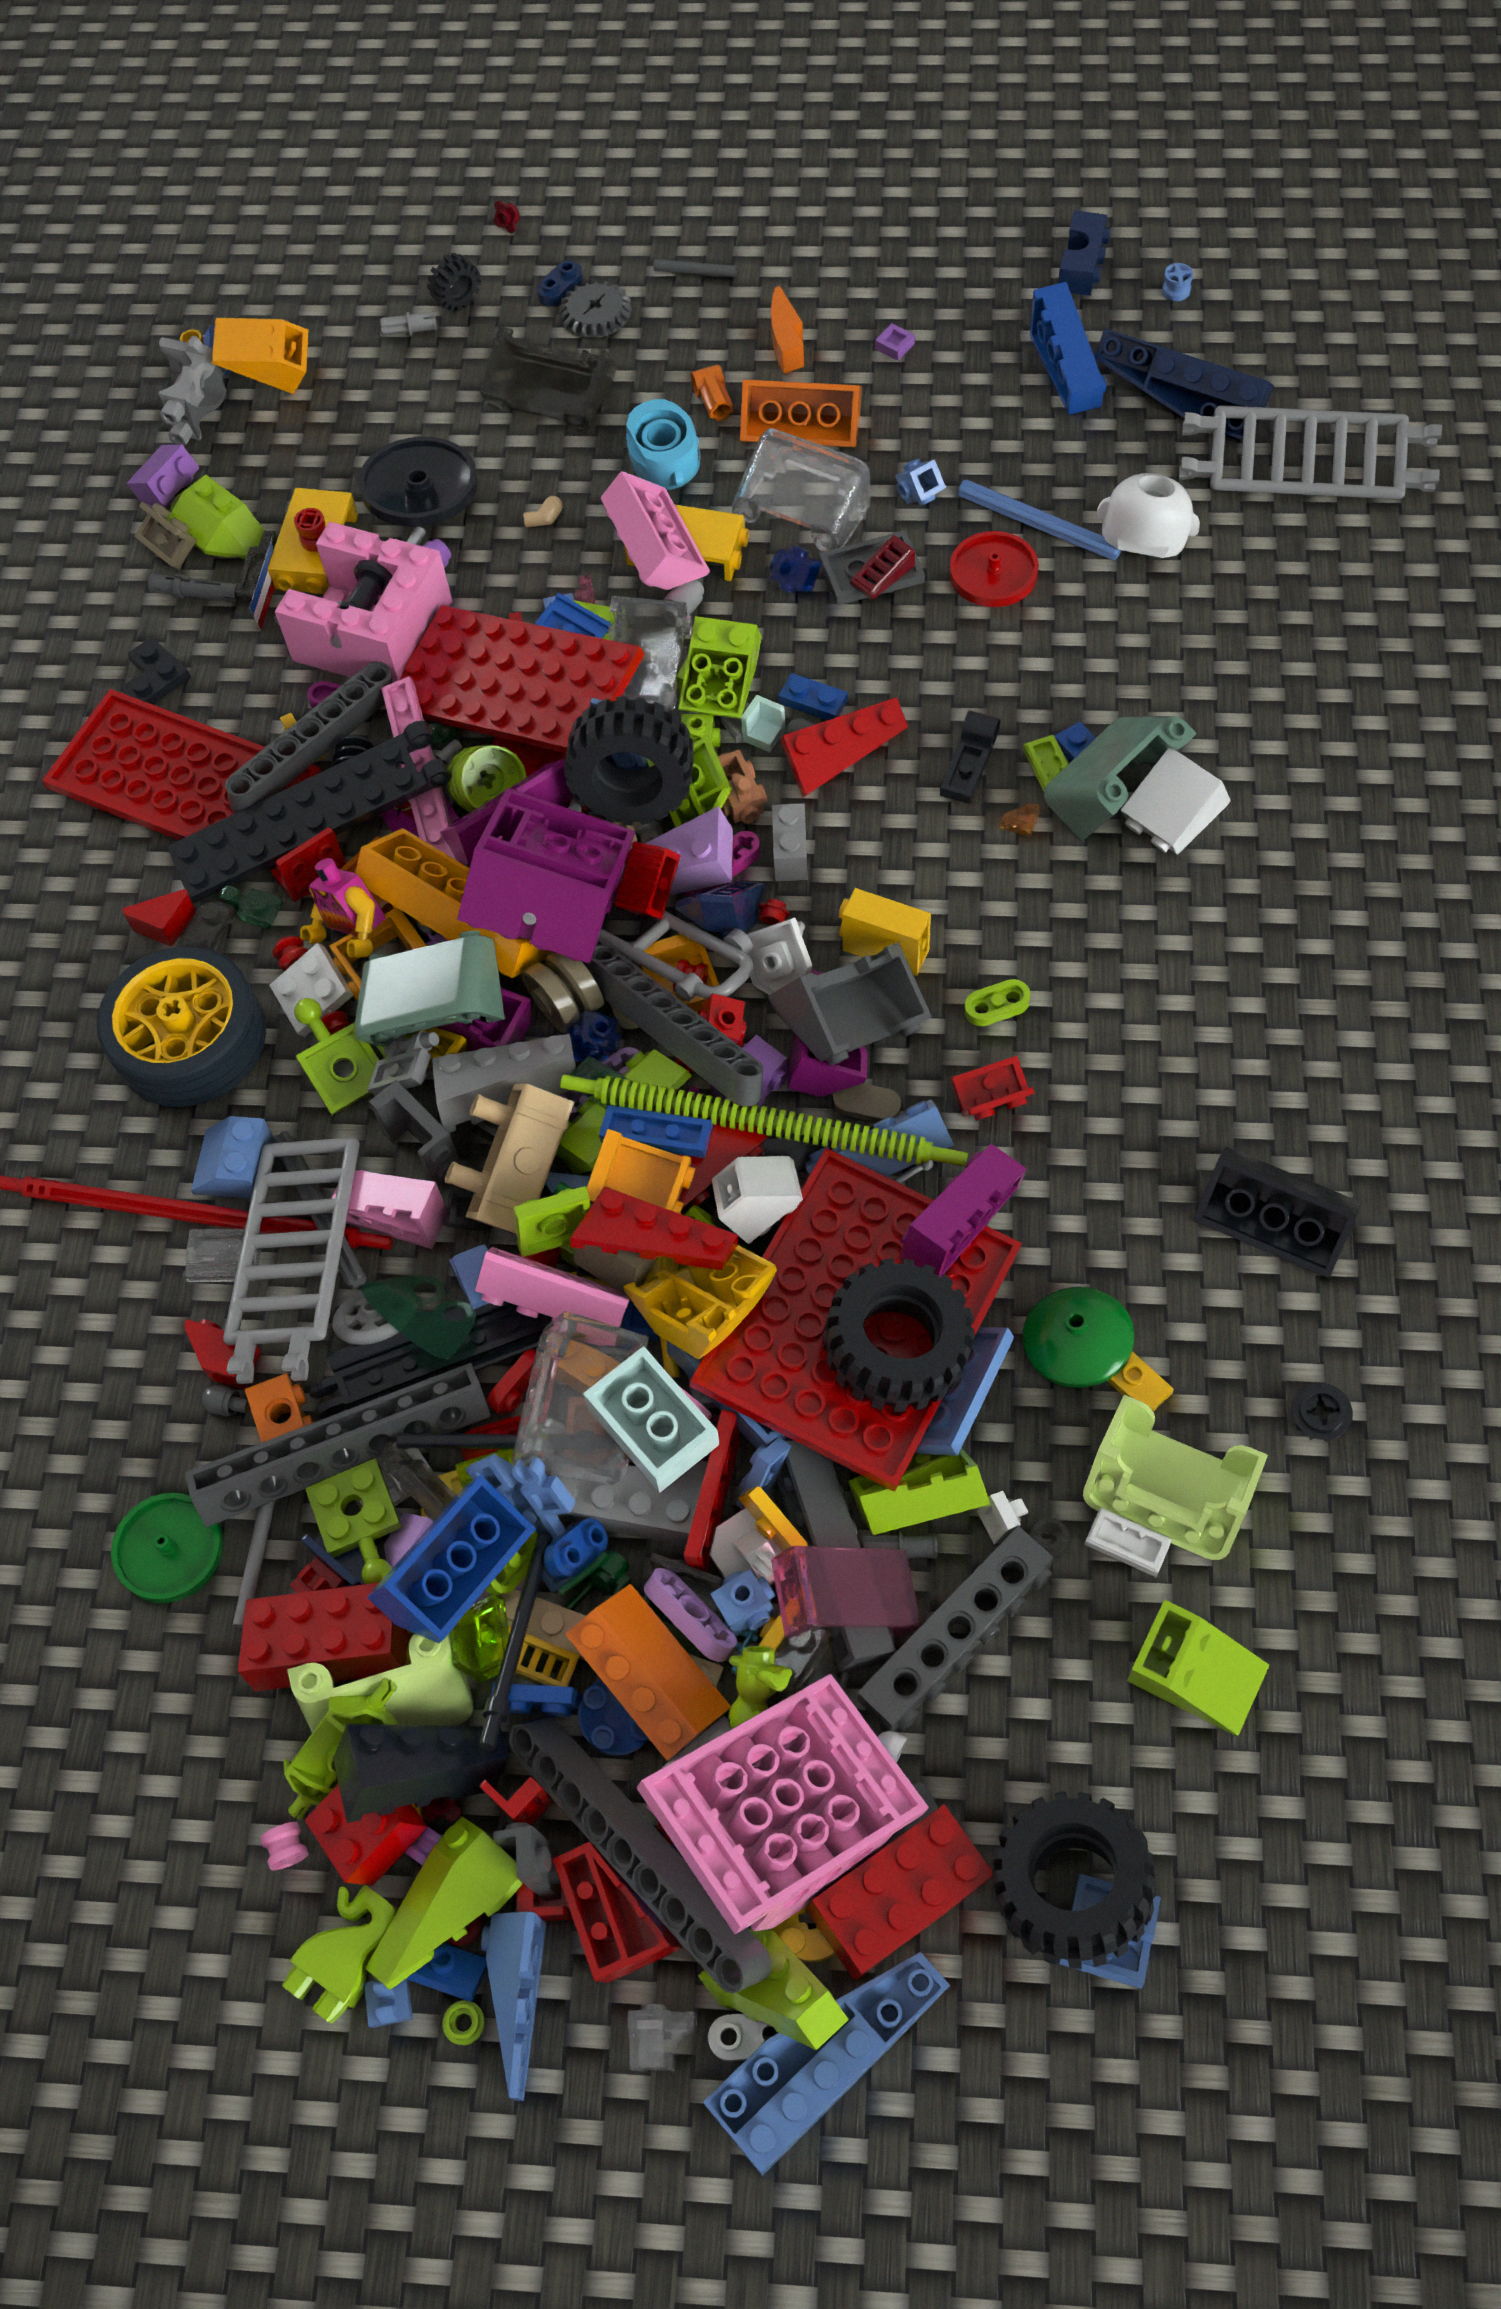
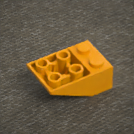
M215 319L212 364L288 393H295L306 374L308 329L282 319Z

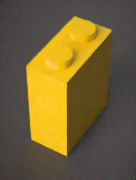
M855 888L850 899L843 900L839 910V918L842 919L839 936L843 937V951L863 958L868 955L874 956L883 951V948L899 942L913 975L917 976L930 949L931 913Z

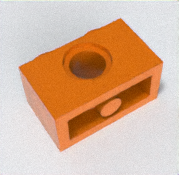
M287 1373L245 1389L261 1443L314 1423L311 1415L305 1416L302 1405L307 1403V1399L301 1384H294ZM291 1413L290 1418L286 1422L277 1424V1420L281 1415Z

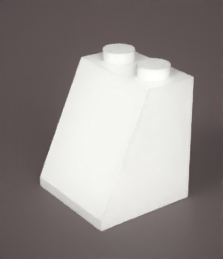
M1168 748L1122 807L1121 812L1126 818L1124 824L1139 835L1144 831L1152 837L1150 842L1165 853L1170 849L1178 855L1231 800L1221 780L1178 751Z

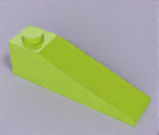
M461 1817L432 1848L365 1969L387 1989H393L432 1960L435 1948L450 1937H453L455 1941L459 1940L467 1934L465 1926L484 1912L490 1917L501 1909L523 1884L517 1878L516 1862L500 1846L493 1842L483 1830L464 1817Z

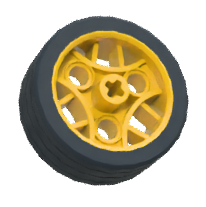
M178 946L159 950L140 958L123 970L112 982L100 1003L97 1015V1037L103 1052L123 1081L134 1093L149 1102L159 1105L187 1107L206 1103L222 1096L242 1082L254 1068L263 1051L266 1023L262 1008L247 979L231 959L217 951L199 946ZM152 1041H155V1044L144 1048Z

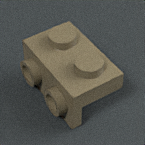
M141 501L139 507L148 514L136 532L135 537L170 566L179 570L197 539L187 532L189 529L188 525L175 517L173 519L168 517L171 513L168 509L156 502L151 506Z

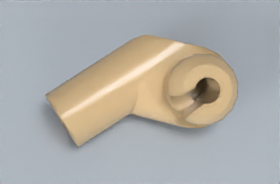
M550 496L545 499L538 511L524 512L525 527L553 524L563 508L561 499L557 496Z

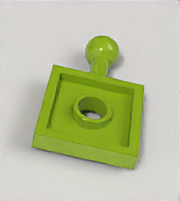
M312 998L299 1000L294 1008L295 1017L300 1023L309 1025L319 1043L296 1055V1059L329 1113L333 1116L371 1094L367 1088L379 1059L369 1043L356 1040L355 1022L330 1035L320 1019L322 1014L320 1004ZM341 1060L349 1061L354 1067L353 1073L345 1078L337 1076L333 1071L335 1064Z
M374 1458L305 1488L327 1553L334 1558L357 1547L360 1548L365 1562L361 1573L364 1584L381 1582L392 1569L386 1560L379 1558L374 1540L403 1528L380 1464ZM353 1500L363 1501V1507L358 1514L354 1516L345 1515V1507L349 1502Z

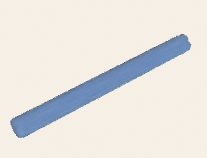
M966 479L959 486L958 495L964 499L1114 561L1121 553V550L1107 543L1100 534Z

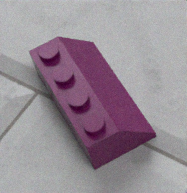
M565 759L543 766L509 788L565 808L569 807L567 801L574 796L569 791L566 784L567 778L564 776ZM504 792L440 831L458 862L463 865L471 863L474 849Z

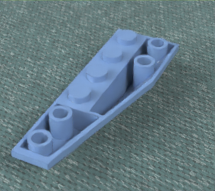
M919 1952L837 1999V2004L849 2020L817 2050L778 2033L767 2039L703 2103L761 2176H763L945 1992L950 1984L926 1957Z

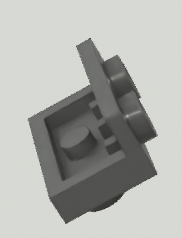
M512 1823L506 1826V1830L493 1832V1842L516 1860L517 1878L544 1901L559 1899L561 1883L553 1862V1858L559 1856L558 1849L528 1823Z

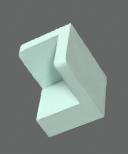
M756 695L741 717L743 741L771 752L786 731L784 707Z

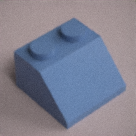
M230 1116L206 1129L191 1188L192 1194L252 1198L261 1149L265 1144L273 1143V1135L264 1119Z

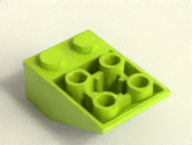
M695 616L679 710L741 719L756 670L762 636L758 625Z
M1164 1599L1127 1681L1238 1737L1269 1668V1664L1203 1618Z

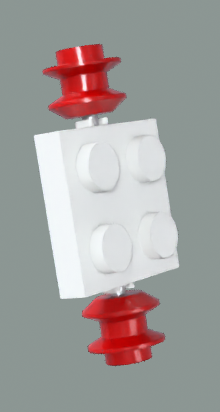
M283 937L277 942L272 953L274 958L279 960V967L285 972L274 980L270 987L297 1034L306 1037L312 1032L309 1025L300 1023L294 1014L295 1005L303 998L315 999L320 1004L322 1009L320 1019L330 1035L351 1025V1023L347 1022V1014L336 1010L354 994L327 949L323 945L316 943L308 950L303 947L304 942L300 937Z

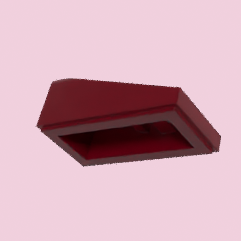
M893 535L852 577L850 585L869 599H875L915 566V550ZM879 570V571H880L881 573H883L884 575L882 576V575H880V574H879L878 572H876V571ZM869 577L870 579L875 581L876 584L873 585L866 579Z

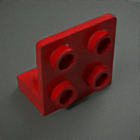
M328 827L276 861L277 867L272 869L271 873L292 901L296 902L302 897L311 894L309 886L319 877L315 870V865L318 862L331 858L338 869H341L346 862L334 831Z

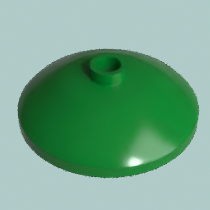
M1089 1287L1064 1288L1045 1296L1031 1309L1025 1320L1022 1333L1024 1351L1032 1367L1045 1379L1055 1384L1072 1388L1091 1387L1111 1379L1126 1365L1134 1347L1133 1324L1124 1306L1111 1295ZM1073 1322L1083 1323L1080 1327L1071 1326Z

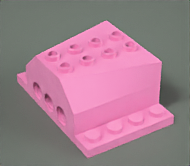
M831 1674L644 1778L637 1786V1790L647 1803L646 1808L656 1816L735 1935L748 1926H751L754 1931L774 1928L808 1906L822 1892L879 1852L895 1832L922 1816L929 1808Z

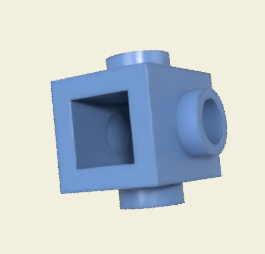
M919 458L903 465L905 471L895 475L898 482L897 490L906 501V504L918 502L919 506L924 505L935 499L934 494L946 488L935 459L921 462Z
M751 1569L744 1573L738 1571L731 1574L723 1581L722 1587L710 1593L735 1636L748 1628L756 1630L770 1620L769 1615L775 1612L770 1602V1599L775 1597L773 1590L763 1576L757 1580Z

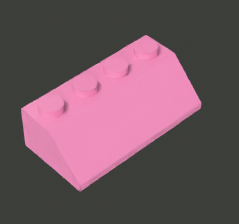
M621 471L601 496V500L606 508L607 516L613 521L617 529L618 537L623 541L628 550L629 558L634 562L640 573L639 578L649 587L655 586L669 590L707 576L710 570L666 488Z
M494 1247L486 1251L475 1289L476 1292L483 1294L481 1298L483 1301L502 1306L504 1301L518 1305L516 1311L521 1314L537 1318L538 1313L553 1317L551 1323L556 1326L572 1330L573 1325H577L587 1329V1336L605 1342L608 1336L616 1338L629 1302L628 1295L615 1288Z

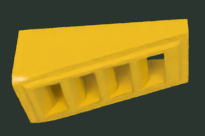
M508 1625L492 1661V1664L498 1667L501 1666L511 1627ZM526 1633L515 1675L537 1685L567 1687L580 1655ZM530 1646L535 1650L528 1667H524L520 1664L527 1647ZM543 1652L549 1655L541 1674L536 1672L535 1669ZM557 1659L563 1663L555 1680L549 1677Z

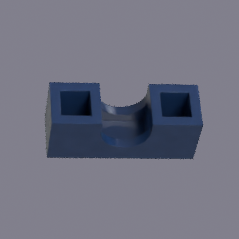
M1074 210L1069 229L1068 249H1064L1058 284L1067 282L1072 294L1091 296L1093 285L1100 282L1102 266H1098V264L1104 265L1106 247L1103 245L1109 244L1111 227H1106L1108 214Z

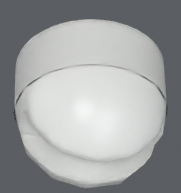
M894 1731L883 1732L878 1735V1739L897 1763L908 1738Z

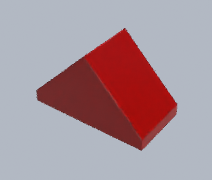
M186 889L122 908L134 932L170 947L174 945L196 913V908Z

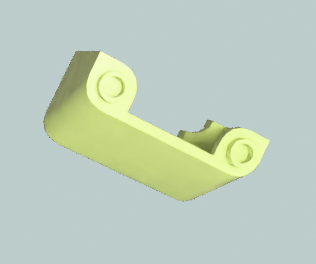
M1124 1395L1097 1451L1083 1490L1085 1502L1096 1511H1099L1101 1507L1172 1539V1544L1211 1560L1225 1558L1229 1554L1245 1518L1268 1455L1251 1447L1238 1445L1229 1448L1223 1460L1152 1431L1155 1423V1415L1152 1409L1143 1402Z
M451 1632L440 1643L414 1633L409 1642V1654L412 1664L334 1688L332 1676L323 1665L307 1663L288 1669L291 1689L312 1733L329 1711L328 1699L330 1697L372 1695L383 1678H388V1682L392 1680L397 1685V1690L392 1694L385 1706L400 1725L458 1726L467 1721L474 1708L459 1643Z

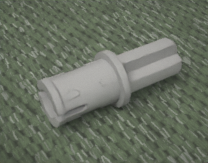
M435 311L420 314L406 312V315L380 319L383 335L409 333L412 336L413 332L437 331Z

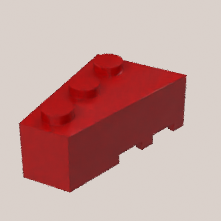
M591 1842L553 1858L594 1981L610 1983L683 1949L664 1923Z

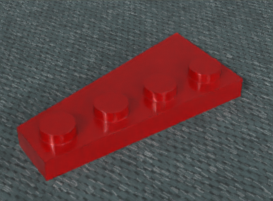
M896 697L783 735L780 740L804 798L906 730L908 724Z
M604 1186L570 1237V1243L573 1248L584 1249L585 1245L602 1247V1252L618 1254L619 1250L639 1253V1258L654 1260L655 1257L673 1258L676 1264L722 1271L738 1245V1235Z

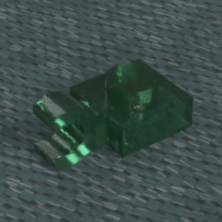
M224 885L219 895L220 898L225 899L223 907L238 911L237 914L240 921L267 929L271 928L283 904L281 896L250 888L248 894L245 895L232 886Z

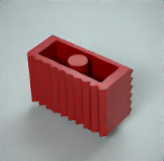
M634 841L626 859L625 874L622 875L623 880L616 890L617 900L614 902L615 906L634 914L662 920L681 855L667 848Z

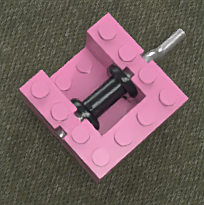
M329 521L316 542L329 583L323 598L288 589L275 610L292 661L347 677L354 676L369 663L383 662L390 668L392 683L399 681L407 662L440 606L450 607L452 603L440 551L419 546L426 534L422 527H415L407 542L393 538L381 541L378 534Z

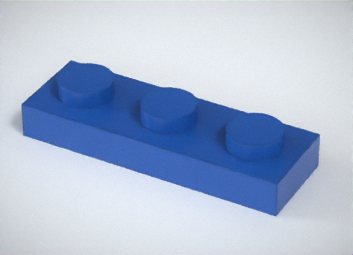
M608 1105L599 1132L600 1142L603 1143L607 1129L621 1133L623 1137L673 1154L705 1158L713 1125L712 1121L707 1119Z

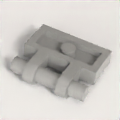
M424 1031L415 1033L411 1039L400 1038L392 1041L390 1045L385 1047L386 1059L377 1061L367 1090L376 1096L395 1080L405 1089L422 1085L427 1076V1067L431 1055L427 1052L433 1046L438 1045V1035L435 1032L427 1033Z

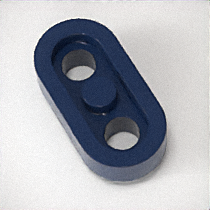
M564 261L557 265L537 285L540 303L546 306L559 305L561 299L566 297L567 291H574L575 286L582 284L581 266L572 261Z

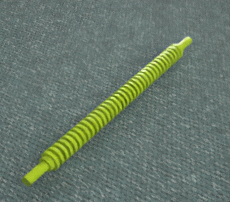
M563 1074L560 1087L563 1089L594 1094V1098L601 1099L603 1104H608L610 1100V1105L617 1106L619 1102V1107L624 1108L628 1104V1108L635 1109L637 1106L638 1110H645L647 1105V1111L654 1112L656 1107V1112L663 1113L665 1109L666 1114H673L674 1111V1115L682 1116L683 1113V1116L691 1117L692 1114L693 1118H700L702 1116V1119L709 1120L711 1117L712 1125L717 1126L720 1119V1126L726 1127L728 1121H730L729 1128L735 1129L737 1123H739V1130L745 1131L748 1124V1132L754 1133L757 1126V1134L763 1135L765 1128H767L766 1135L772 1136L774 1130H776L777 1138H781L784 1131L785 1139L791 1140L792 1133H794V1141L800 1142L801 1136L804 1135L803 1143L809 1144L811 1137H813V1145H819L820 1139H823L822 1146L828 1147L830 1140L832 1141L831 1148L837 1149L840 1142L841 1150L846 1151L848 1144H850V1152L855 1153L857 1146H860L859 1154L865 1155L866 1148H869V1156H874L875 1150H879L878 1157L880 1158L884 1157L886 1151L888 1152L887 1159L893 1160L894 1153H897V1161L902 1162L903 1155H907L906 1163L910 1164L912 1158L916 1157V1165H921V1162L929 1163L932 1160L966 1167L968 1157L967 1152L933 1146V1142L926 1141V1137L922 1136L919 1143H916L917 1135L912 1134L910 1141H906V1133H902L901 1139H897L898 1132L892 1131L891 1138H889V1130L883 1129L882 1136H879V1128L875 1127L872 1134H869L870 1126H864L863 1132H860V1124H855L854 1130H851L850 1122H846L843 1129L842 1121L837 1120L835 1127H833V1119L827 1118L826 1124L823 1125V1117L818 1116L816 1123H814V1115H808L807 1121H805V1114L799 1113L798 1119H795L796 1112L790 1111L788 1118H786L787 1110L783 1109L780 1110L779 1116H777V1108H771L770 1114H768L767 1106H762L759 1112V1105L757 1104L753 1105L750 1111V1106H742V1109H740L741 1105L733 1103V1107H731L729 1099H725L722 1105L721 1097H716L713 1103V1096L707 1095L704 1102V1094L698 1093L695 1100L694 1092L689 1091L686 1097V1091L679 1090L677 1095V1090L670 1088L667 1094L668 1089L664 1086H661L658 1093V1085L652 1084L649 1091L648 1083H643L640 1089V1082L634 1081L631 1086V1080L625 1079L622 1084L621 1078L616 1077L613 1082L612 1076H606L605 1079L598 1078L596 1081Z

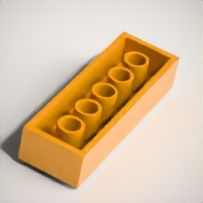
M404 828L361 847L355 874L362 879L370 893L381 897L392 904L394 908L407 913L418 920L420 924L444 936L448 941L460 938L459 934L466 931H479L481 936L494 939L497 966L501 974L514 978L535 962L539 963L545 960L546 955L551 952L550 950H540L530 944L531 940L520 936L517 939H507L499 933L484 928H474L465 922L457 920L470 868Z

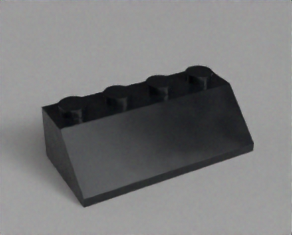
M1226 1146L1218 1158L1193 1221L1330 1278L1359 1213L1362 1202Z

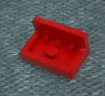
M1017 1055L950 1078L963 1118L973 1115L975 1121L994 1115L993 1107L1006 1104L1007 1110L1027 1104L1026 1096L1034 1094L1033 1087L1028 1088Z

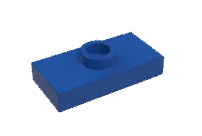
M442 1943L434 1949L432 1960L406 1979L472 2002L488 1969L487 1962L484 1957Z

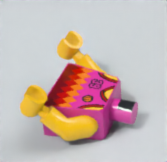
M331 858L323 859L315 865V870L319 877L309 886V891L314 900L310 916L313 918V922L311 925L301 927L300 938L303 941L309 940V944L324 941L326 938V930L322 925L324 922L328 928L358 937V939L349 940L347 943L349 957H367L373 951L368 934H372V930L384 921L386 917L357 874L338 869Z

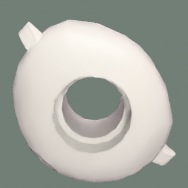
M1153 473L1136 474L1123 480L1114 489L1111 497L1105 498L1100 502L1096 514L1099 519L1103 520L1102 534L1107 543L1119 550L1160 558L1179 554L1183 550L1188 536H1196L1200 527L1199 518L1193 513L1191 498L1185 488L1167 476Z

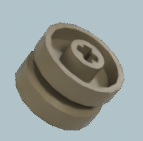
M551 951L546 955V965L535 962L522 971L521 977L528 994L544 1017L557 1030L566 1033L579 1024V1013L587 1016L592 1015L603 1007L604 999L596 981L582 961H574L565 955Z

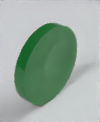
M164 1493L152 1496L133 1507L117 1527L111 1546V1560L114 1571L120 1582L130 1592L143 1600L154 1603H170L185 1599L206 1585L216 1572L222 1558L224 1546L222 1529L219 1522L205 1528L189 1495Z

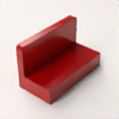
M531 1776L508 1801L486 1780L479 1786L489 1799L514 1823L523 1822L533 1825L553 1803L544 1789Z

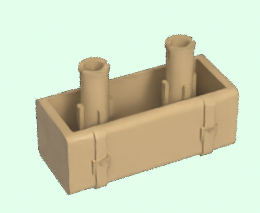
M526 1083L514 1084L507 1105L485 1098L480 1094L476 1095L470 1109V1115L497 1124L499 1127L482 1172L459 1165L457 1162H452L448 1168L445 1183L474 1192L466 1214L467 1218L517 1235L514 1207L522 1205L525 1201L531 1199H540L561 1138L567 1130L568 1119L574 1105L573 1101Z

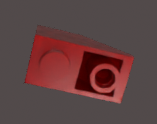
M186 1319L183 1326L201 1368L210 1380L245 1390L247 1383L239 1384L236 1381L237 1374H229L226 1371L229 1359L234 1354L235 1345L225 1344L223 1340L224 1330L218 1324L209 1320L201 1319L198 1323ZM257 1344L253 1359L254 1368L261 1354Z

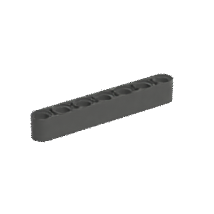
M372 662L366 665L229 776L225 782V788L231 810L237 813L280 792L332 749L340 738L349 735L384 706L385 702L381 688L392 683L391 671L388 665L383 662Z

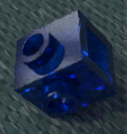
M791 545L790 549H779L778 553L773 556L770 564V570L772 571L770 579L779 582L778 588L795 593L796 589L799 591H813L822 561L807 556L808 550L795 545Z
M584 1011L578 1022L572 1023L569 1031L574 1060L598 1065L606 1060L612 1052L615 1053L620 1043V1033L616 1032L617 1019L608 1017L601 1012Z

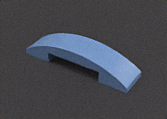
M492 1454L470 1464L465 1469L472 1480L482 1475L537 1528L535 1530L537 1534H549L552 1537L551 1542H553L565 1532L557 1515L539 1517L520 1491L523 1484L512 1475L514 1466L503 1458ZM544 1566L541 1578L549 1590L555 1592L572 1577L564 1580L556 1579Z

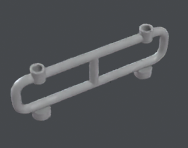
M664 911L662 920L649 917L657 922L632 944L604 929H601L599 935L602 940L623 956L677 984L675 986L677 994L687 1002L696 995L703 999H707L712 993L727 997L736 991L750 977L753 971L752 959L747 954L753 949V944L742 930L733 929L722 941L667 911ZM672 929L737 963L740 967L721 985L708 986L695 973L687 975L644 951L665 932Z

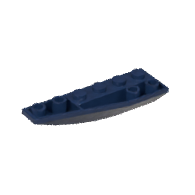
M1104 328L1094 356L1098 361L1183 418L1185 417V412L1214 417L1215 409L1221 405L1266 408L1274 387L1269 381ZM1226 418L1225 434L1243 440L1244 419Z

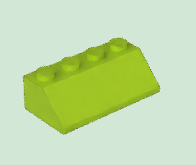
M653 1049L645 1054L641 1050L625 1063L629 1069L620 1077L617 1073L612 1077L613 1082L616 1077L621 1078L622 1084L625 1079L631 1080V1086L634 1081L640 1082V1089L643 1083H648L649 1091L652 1084L658 1085V1093L661 1086L667 1087L668 1094L670 1088L678 1090L692 1075L688 1070ZM591 1096L576 1109L580 1115L571 1123L568 1121L567 1130L563 1133L556 1155L574 1175L591 1171L594 1168L602 1146L599 1132L607 1106L610 1105V1100L608 1104H603L601 1099L595 1100Z

